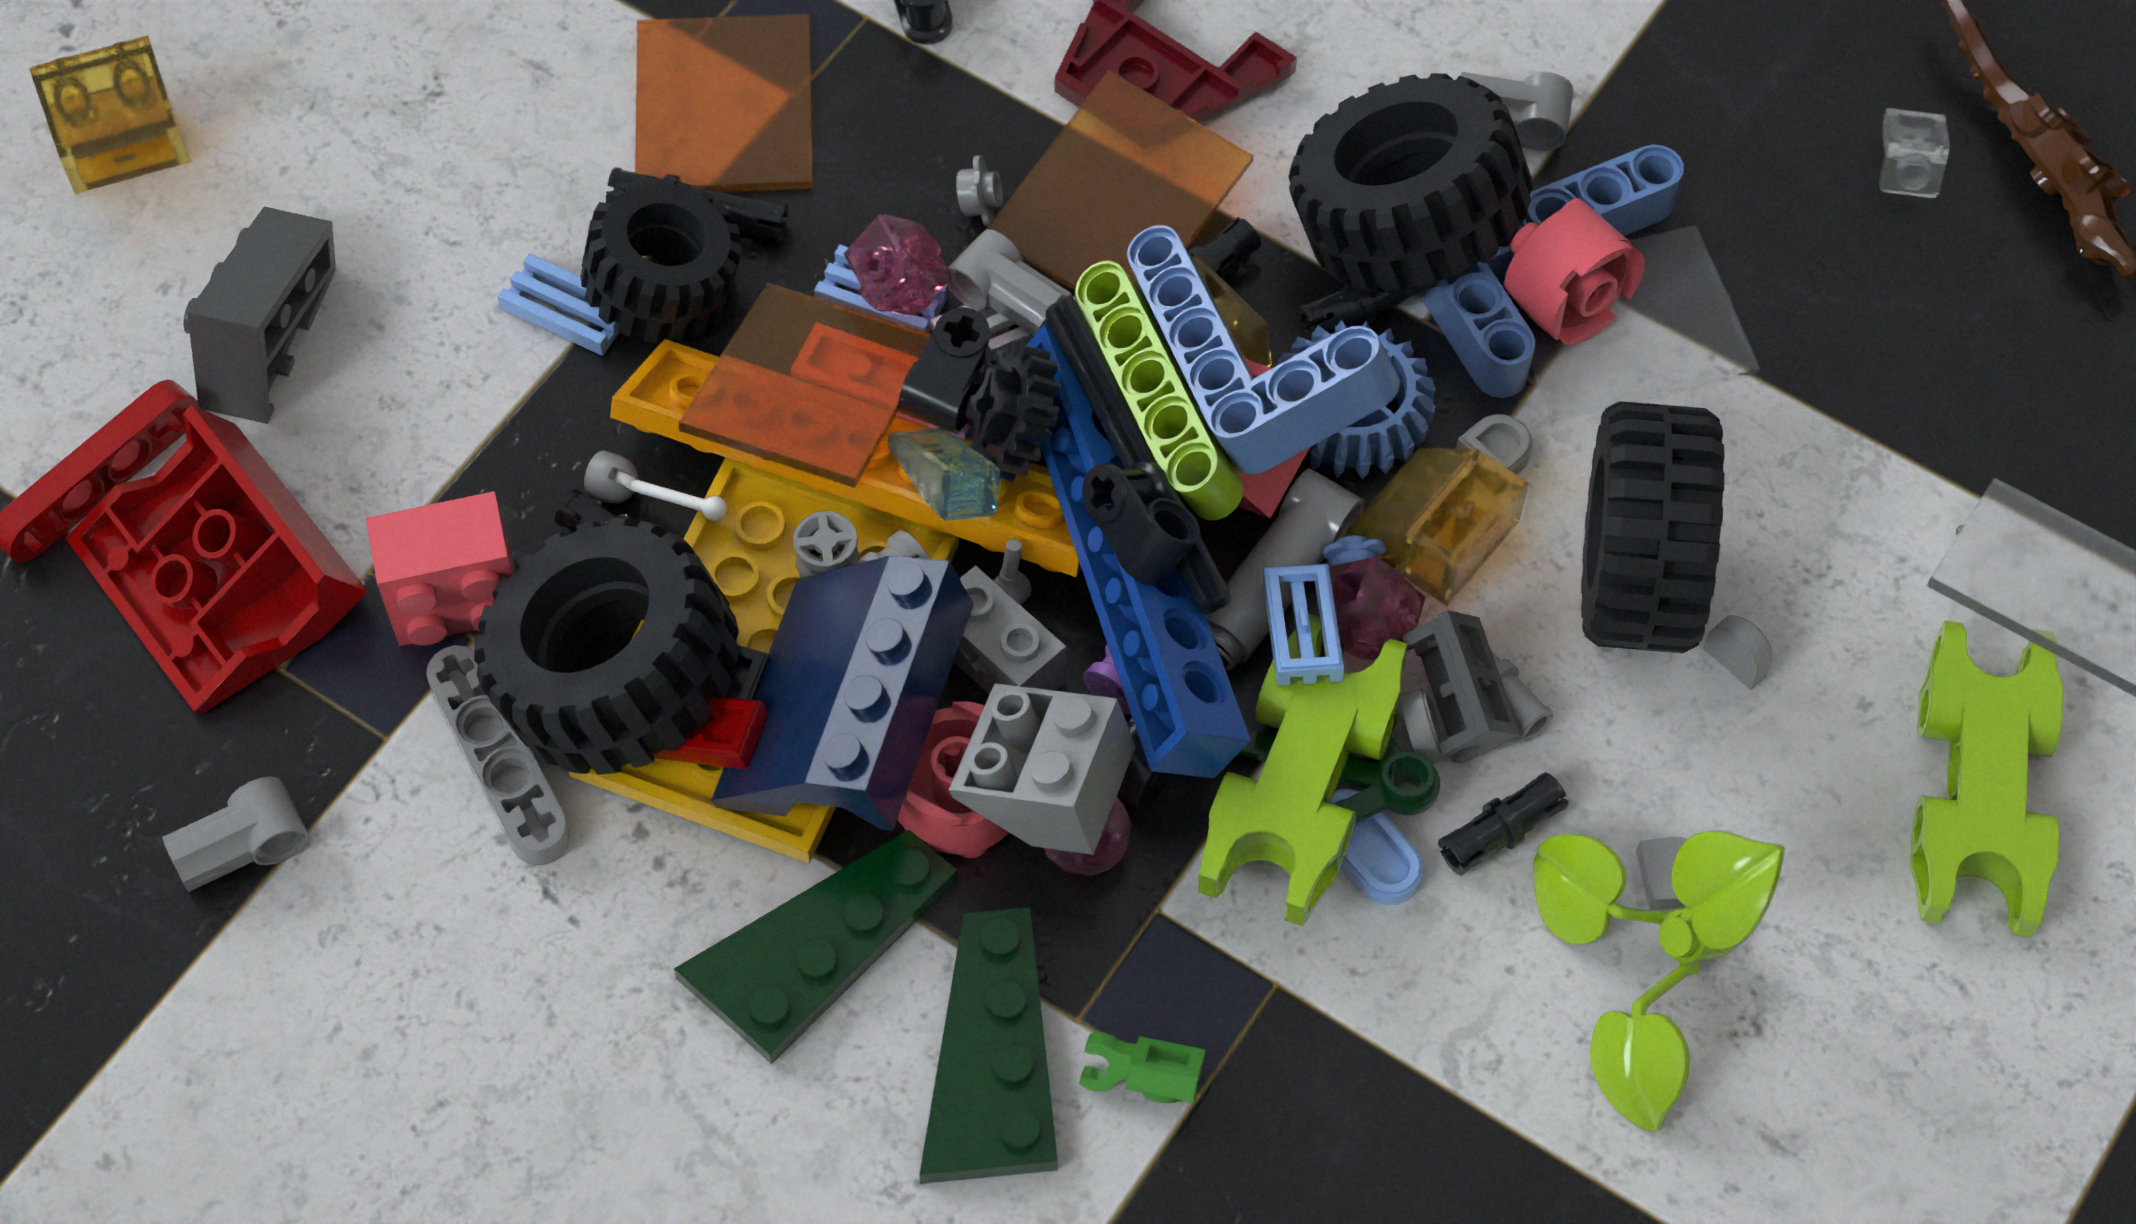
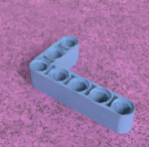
M1644 146L1531 191V202L1524 220L1519 221L1520 225L1517 232L1528 223L1534 222L1540 225L1548 217L1561 210L1566 203L1575 198H1581L1624 236L1660 222L1668 217L1674 208L1684 171L1681 157L1674 150L1665 146ZM1512 239L1509 243L1501 242L1498 245L1500 247L1497 254L1485 264L1480 261L1470 267V273L1456 280L1451 276L1437 281V287L1423 290V295L1420 297L1475 384L1484 393L1498 398L1511 397L1522 391L1527 383L1535 350V338L1532 331L1502 287L1507 269L1515 255L1510 250ZM1498 357H1506L1510 360H1502Z
M1165 225L1152 226L1136 235L1129 244L1127 251L1128 262L1209 428L1231 463L1239 472L1259 474L1268 471L1381 409L1392 401L1397 394L1400 386L1398 372L1378 335L1372 329L1364 326H1351L1343 329L1254 378L1201 272L1174 229Z

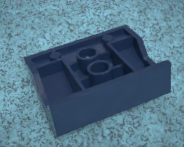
M889 555L796 581L769 650L770 658L753 699L764 704L768 710V715L747 769L723 768L711 799L715 807L784 817L789 813L795 802L841 807L879 829L893 831L974 606L973 601L949 561Z

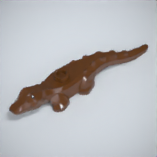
M1942 0V7L1946 8L1950 17L1949 25L1952 30L1956 31L1960 39L1959 47L1962 52L1967 54L1971 63L1970 73L1980 81L1984 88V98L1993 104L1998 113V120L2007 125L2012 132L2011 138L2019 142L2036 165L2029 172L2030 175L2048 195L2055 197L2060 193L2063 197V206L2070 214V225L2073 227L2078 253L2100 266L2113 264L2121 275L2131 280L2136 279V250L2119 224L2114 201L2119 197L2128 198L2134 190L2111 163L2102 156L2098 157L2089 146V143L2092 141L2090 135L2067 110L2062 107L2055 109L2040 92L2031 95L2006 71L1993 51L1977 19L1964 0Z

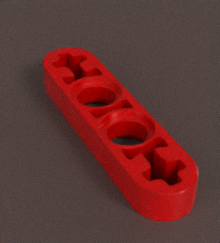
M163 380L151 386L0 512V549L15 562L20 563L33 560L86 517L115 485L129 481L184 435L186 431L183 413L191 404L199 408V402L174 380Z

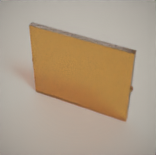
M809 14L637 20L635 173L662 179L665 175L672 174L680 176L683 183L723 192L813 188Z
M1108 70L986 230H995L1006 236L1018 248L1023 259L1051 275L1055 282H1062L1076 290L1077 281L1082 273L1091 265L1100 261L1118 263L1142 290L1127 257L1129 244L1135 236L1152 226L1165 225L1174 229L1187 249L1254 161L1253 155L1189 118L1184 111L1172 108Z
M767 283L681 417L679 431L855 488L898 413V400L903 382L912 365L918 361L931 334L857 311L854 308H847Z

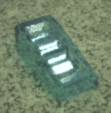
M941 428L895 432L892 435H888L889 450L927 504L940 518L948 521L991 516L996 513L999 498L1000 468L949 431Z

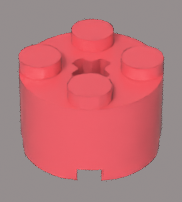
M1575 198L1566 203L1561 210L1548 217L1540 225L1534 222L1528 223L1516 233L1510 244V250L1515 255L1507 269L1502 287L1511 301L1549 336L1553 337L1556 341L1560 339L1565 345H1576L1595 336L1616 317L1609 308L1621 294L1628 300L1631 299L1643 277L1645 257L1635 248L1632 242L1593 208L1587 205L1581 198Z
M968 701L952 702V707L936 710L897 819L906 831L909 829L935 851L957 854L964 858H976L983 855L989 847L998 843L1009 832L952 798L949 791L984 709V705Z

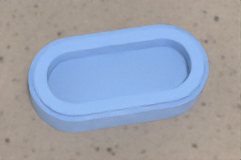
M1348 788L1335 790L1331 803L1335 805L1360 791ZM1383 811L1354 825L1352 837L1341 865L1342 870L1358 889L1375 903L1398 905L1409 900L1417 892L1423 872L1422 860L1417 850Z

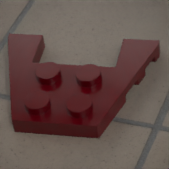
M1093 0V5L1085 22L1080 23L1054 77V92L1146 151L1291 77L1296 71L1297 57L1255 31L1220 67H1216L1132 13L1144 0Z

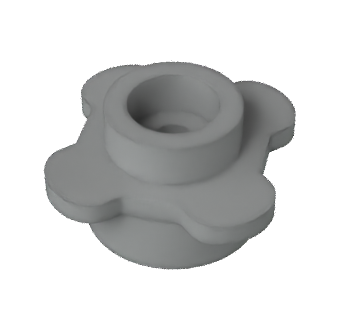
M977 155L973 158V168L958 171L956 182L958 202L965 217L982 215L983 224L985 226H992L994 224L993 208L1001 207L1003 202L1002 183L998 172H988L983 156Z

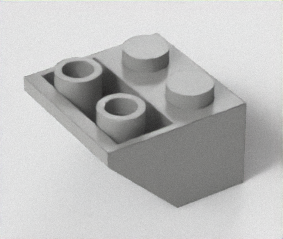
M994 683L949 788L952 798L1031 846L1094 855L1136 748L1118 699Z

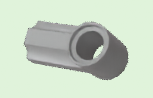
M1467 72L1461 73V76L1484 85L1501 97L1502 103L1508 107L1520 144L1538 151L1553 150L1563 145L1567 135L1574 94L1573 86L1568 79L1552 72L1531 74L1523 82Z
M987 229L983 231L944 272L945 283L949 290L964 305L975 310H982L988 305L1034 336L1044 324L1049 325L1045 315L1046 309L1063 298H1072L1070 292L1025 264L1022 255L1012 241L995 230Z
M270 776L250 781L238 788L230 796L227 802L228 807L162 837L168 854L188 892L253 861L260 865H271L285 861L305 847L309 840V834L281 779Z

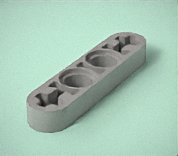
M458 645L443 648L432 657L426 672L433 697L515 854L520 860L531 865H545L554 862L564 854L570 841V832L564 811L531 749L524 745L482 690L477 678L478 664L474 661V650L467 646ZM459 669L464 676H467L473 698L468 699L464 703L455 683L451 680L449 681L448 674L453 670ZM493 716L502 722L500 732L490 740L475 741L467 735V728L472 721L479 717ZM512 766L520 767L529 773L528 782L519 791L505 793L493 786L495 777L505 768ZM532 805L541 826L548 828L549 838L538 842L533 835H530L525 816L522 812Z

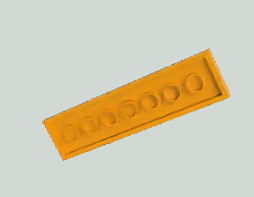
M667 339L661 342L612 397L610 418L633 425L640 431L656 433L691 445L698 451L715 453L747 464L756 471L770 472L805 484L812 490L829 492L861 503L870 510L887 512L919 523L929 530L945 532L972 541L990 551L1005 553L1006 543L1011 539H1016L1022 543L1020 558L1039 564L1048 571L1062 572L1076 577L1081 570V565L1047 467L1029 462L1028 474L1025 477L1016 475L1014 482L976 472L974 470L976 462L968 460L967 457L969 449L973 444L972 442Z

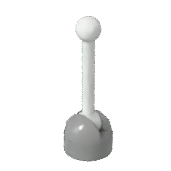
M603 450L596 453L589 462L585 473L584 488L587 496L601 502L620 504L630 499L634 492L702 511L703 515L710 521H719L727 513L726 502L718 496L702 499L639 480L636 467L629 459Z

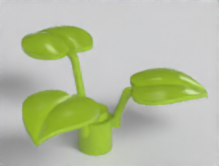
M1713 830L1691 836L1678 850L1672 867L1671 880L1673 891L1678 900L1686 906V908L1674 911L1628 908L1616 903L1627 883L1626 869L1619 856L1608 845L1598 839L1581 834H1561L1546 839L1537 847V854L1533 862L1536 902L1543 922L1556 937L1574 945L1596 942L1607 932L1610 915L1621 920L1654 923L1660 925L1659 942L1662 949L1679 962V966L1634 1001L1631 1014L1623 1011L1606 1012L1599 1018L1593 1030L1590 1042V1059L1595 1079L1601 1091L1616 1111L1635 1125L1647 1131L1661 1130L1667 1114L1682 1095L1687 1083L1690 1067L1689 1048L1686 1038L1679 1027L1663 1014H1646L1648 1007L1686 976L1698 974L1700 971V961L1728 955L1734 947L1745 942L1753 934L1765 915L1776 890L1784 859L1785 848L1783 846L1753 840L1727 831Z

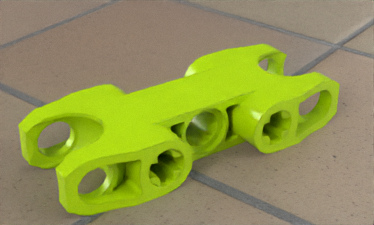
M1308 614L1314 657H1320L1323 641L1320 617ZM1294 630L1287 640L1290 659L1299 658L1296 630ZM1389 639L1388 642L1384 643L1380 655L1373 665L1359 672H1343L1342 682L1329 683L1328 675L1317 676V681L1314 684H1303L1302 677H1291L1290 685L1277 686L1274 660H1272L1258 697L1255 722L1277 728L1279 731L1258 780L1232 772H1227L1209 811V830L1199 870L1198 893L1217 898L1219 894L1223 893L1234 871L1243 864L1257 860L1273 862L1282 867L1291 877L1287 888L1288 895L1285 902L1287 910L1284 920L1304 926L1320 899L1335 883L1352 837L1356 811L1331 804L1349 754L1354 752L1381 760L1396 726L1400 686L1406 664L1407 643Z
M1944 620L1935 638L1928 673L1920 690L1918 702V736L1949 742L1946 798L1922 795L1919 798L1914 814L1910 868L1916 886L1919 914L1922 921L1941 924L1944 913L1950 910L1951 900L1955 894L1956 879L1976 876L1990 881L2000 889L2005 897L2008 909V928L2011 930L2012 935L2032 938L2042 922L2050 882L2058 864L2059 822L2057 816L2026 811L2028 754L2052 757L2057 748L2062 727L2063 684L2057 669L2054 645L2050 636L2031 633L2028 645L2022 649L2021 659L2017 666V674L2011 677H1997L1985 673L1973 663L1968 655L1966 644L1967 632L1963 623Z

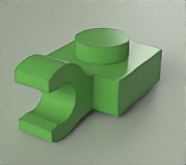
M1090 1033L1085 1045V1052L1104 1057L1108 1061L1109 1066L1106 1068L1084 1066L1079 1084L1092 1091H1105L1114 1087L1119 1081L1127 1080L1126 1089L1142 1092L1150 1100L1160 1103H1175L1180 1100L1194 1103L1202 1075L1206 1049L1139 1036L1137 1044L1118 1040L1107 1033Z

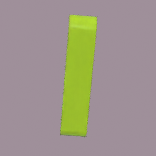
M1100 261L1091 265L1082 273L1077 281L1076 298L1157 464L1164 470L1174 491L1199 517L1205 520H1219L1228 516L1237 508L1242 500L1244 490L1242 479L1209 428L1144 292L1118 263Z

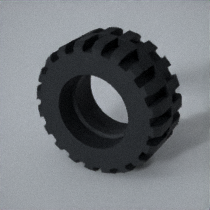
M1431 73L1429 78L1420 79L1416 75L1399 77V82L1386 86L1384 82L1368 87L1369 92L1357 98L1352 95L1340 102L1337 111L1331 115L1325 113L1314 124L1313 134H1305L1298 146L1296 156L1293 158L1288 177L1292 201L1320 266L1328 270L1329 275L1348 286L1352 283L1353 287L1362 291L1375 293L1377 288H1382L1388 294L1405 293L1406 288L1417 286L1422 291L1437 287V281L1451 276L1456 280L1470 273L1472 265L1479 261L1485 264L1497 254L1498 245L1501 242L1509 243L1517 233L1520 225L1519 221L1524 220L1531 202L1532 177L1508 107L1502 103L1501 97L1491 89L1463 76L1453 80L1446 73Z
M1619 401L1605 408V411L1602 413L1601 425L1598 426L1596 447L1593 452L1591 478L1589 480L1582 556L1583 572L1581 578L1583 633H1585L1584 636L1599 647L1683 654L1697 647L1703 639L1716 583L1715 575L1720 552L1719 542L1723 521L1722 504L1725 473L1723 472L1725 459L1724 444L1722 443L1723 429L1722 425H1720V419L1706 408Z
M610 518L608 525L602 526L600 522L591 521L576 525L577 532L567 536L559 532L544 540L547 545L534 555L528 551L515 563L517 568L515 573L509 579L503 576L494 588L492 596L495 601L493 605H485L478 625L482 635L476 636L474 646V661L478 664L477 678L482 690L524 745L529 747L537 758L548 765H559L564 771L578 774H588L591 767L597 775L621 773L622 765L631 763L634 768H640L655 762L654 755L664 750L663 748L665 747L672 753L681 744L686 742L684 736L693 727L697 726L701 729L713 716V710L708 703L712 697L722 699L725 697L732 681L727 671H735L739 654V645L736 642L739 633L736 616L729 607L730 603L689 543L678 534L669 533L665 527L651 522L641 521L637 525L634 519ZM644 620L635 637L614 657L593 668L571 673L574 664L583 651L599 636L624 623Z

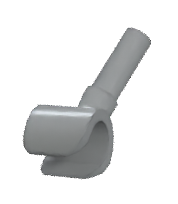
M1011 539L1006 543L1000 574L993 581L1022 606L1031 595V585L1027 577L1018 571L1022 543L1016 539Z

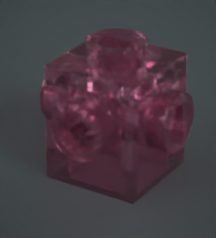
M880 213L843 253L860 283L859 290L862 297L870 306L881 312L888 311L915 317L933 302L935 295L952 278L940 257L941 248L938 242L925 231L923 225L919 222Z
M1379 556L1330 567L1329 573L1339 639L1348 653L1361 660L1377 659L1385 642H1388L1389 639L1404 642L1403 637L1417 628L1426 597L1404 579L1403 574L1399 570L1389 566ZM1317 608L1315 616L1320 617L1319 609Z

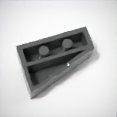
M264 206L249 228L245 227L241 230L235 247L224 262L216 264L210 281L198 298H192L189 301L184 314L183 326L184 331L190 334L199 408L268 424L275 409L273 403H270L269 400L270 389L277 374L289 377L295 364L294 356L287 355L286 353L298 328L310 330L336 271L332 221Z

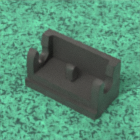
M1447 610L1437 615L1438 618L1407 633L1403 637V641L1408 644L1407 650L1414 648L1416 656L1422 659L1448 738L1439 744L1443 757L1451 755L1453 762L1462 764L1521 736L1480 617Z

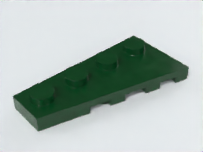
M908 829L674 968L676 979L772 1064L958 881L957 869Z
M1030 907L963 913L919 1173L920 1184L1058 1171Z

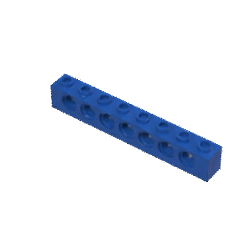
M1044 324L1028 345L1051 353L1049 361L1058 364L1057 372L1052 380L1060 382L1061 389L1053 397V405L1059 406L1055 428L1050 429L1052 432L1051 439H1043L1040 447L1150 771L1215 778L1251 739L1206 615L1199 612L1176 567L1162 584L1156 586L1141 583L1127 574L1121 567L1115 551L1096 521L1087 513L1083 503L1082 488L1088 471L1095 465L1112 464L1120 469H1124L1053 331L1049 325Z

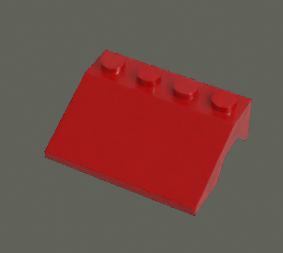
M191 404L183 413L187 441L154 476L115 485L65 539L192 710L203 714L325 637L368 590L235 423Z

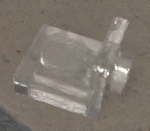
M1886 108L1882 124L1885 156L1879 178L1880 190L1886 193L1926 198L1937 197L1950 149L1945 115Z

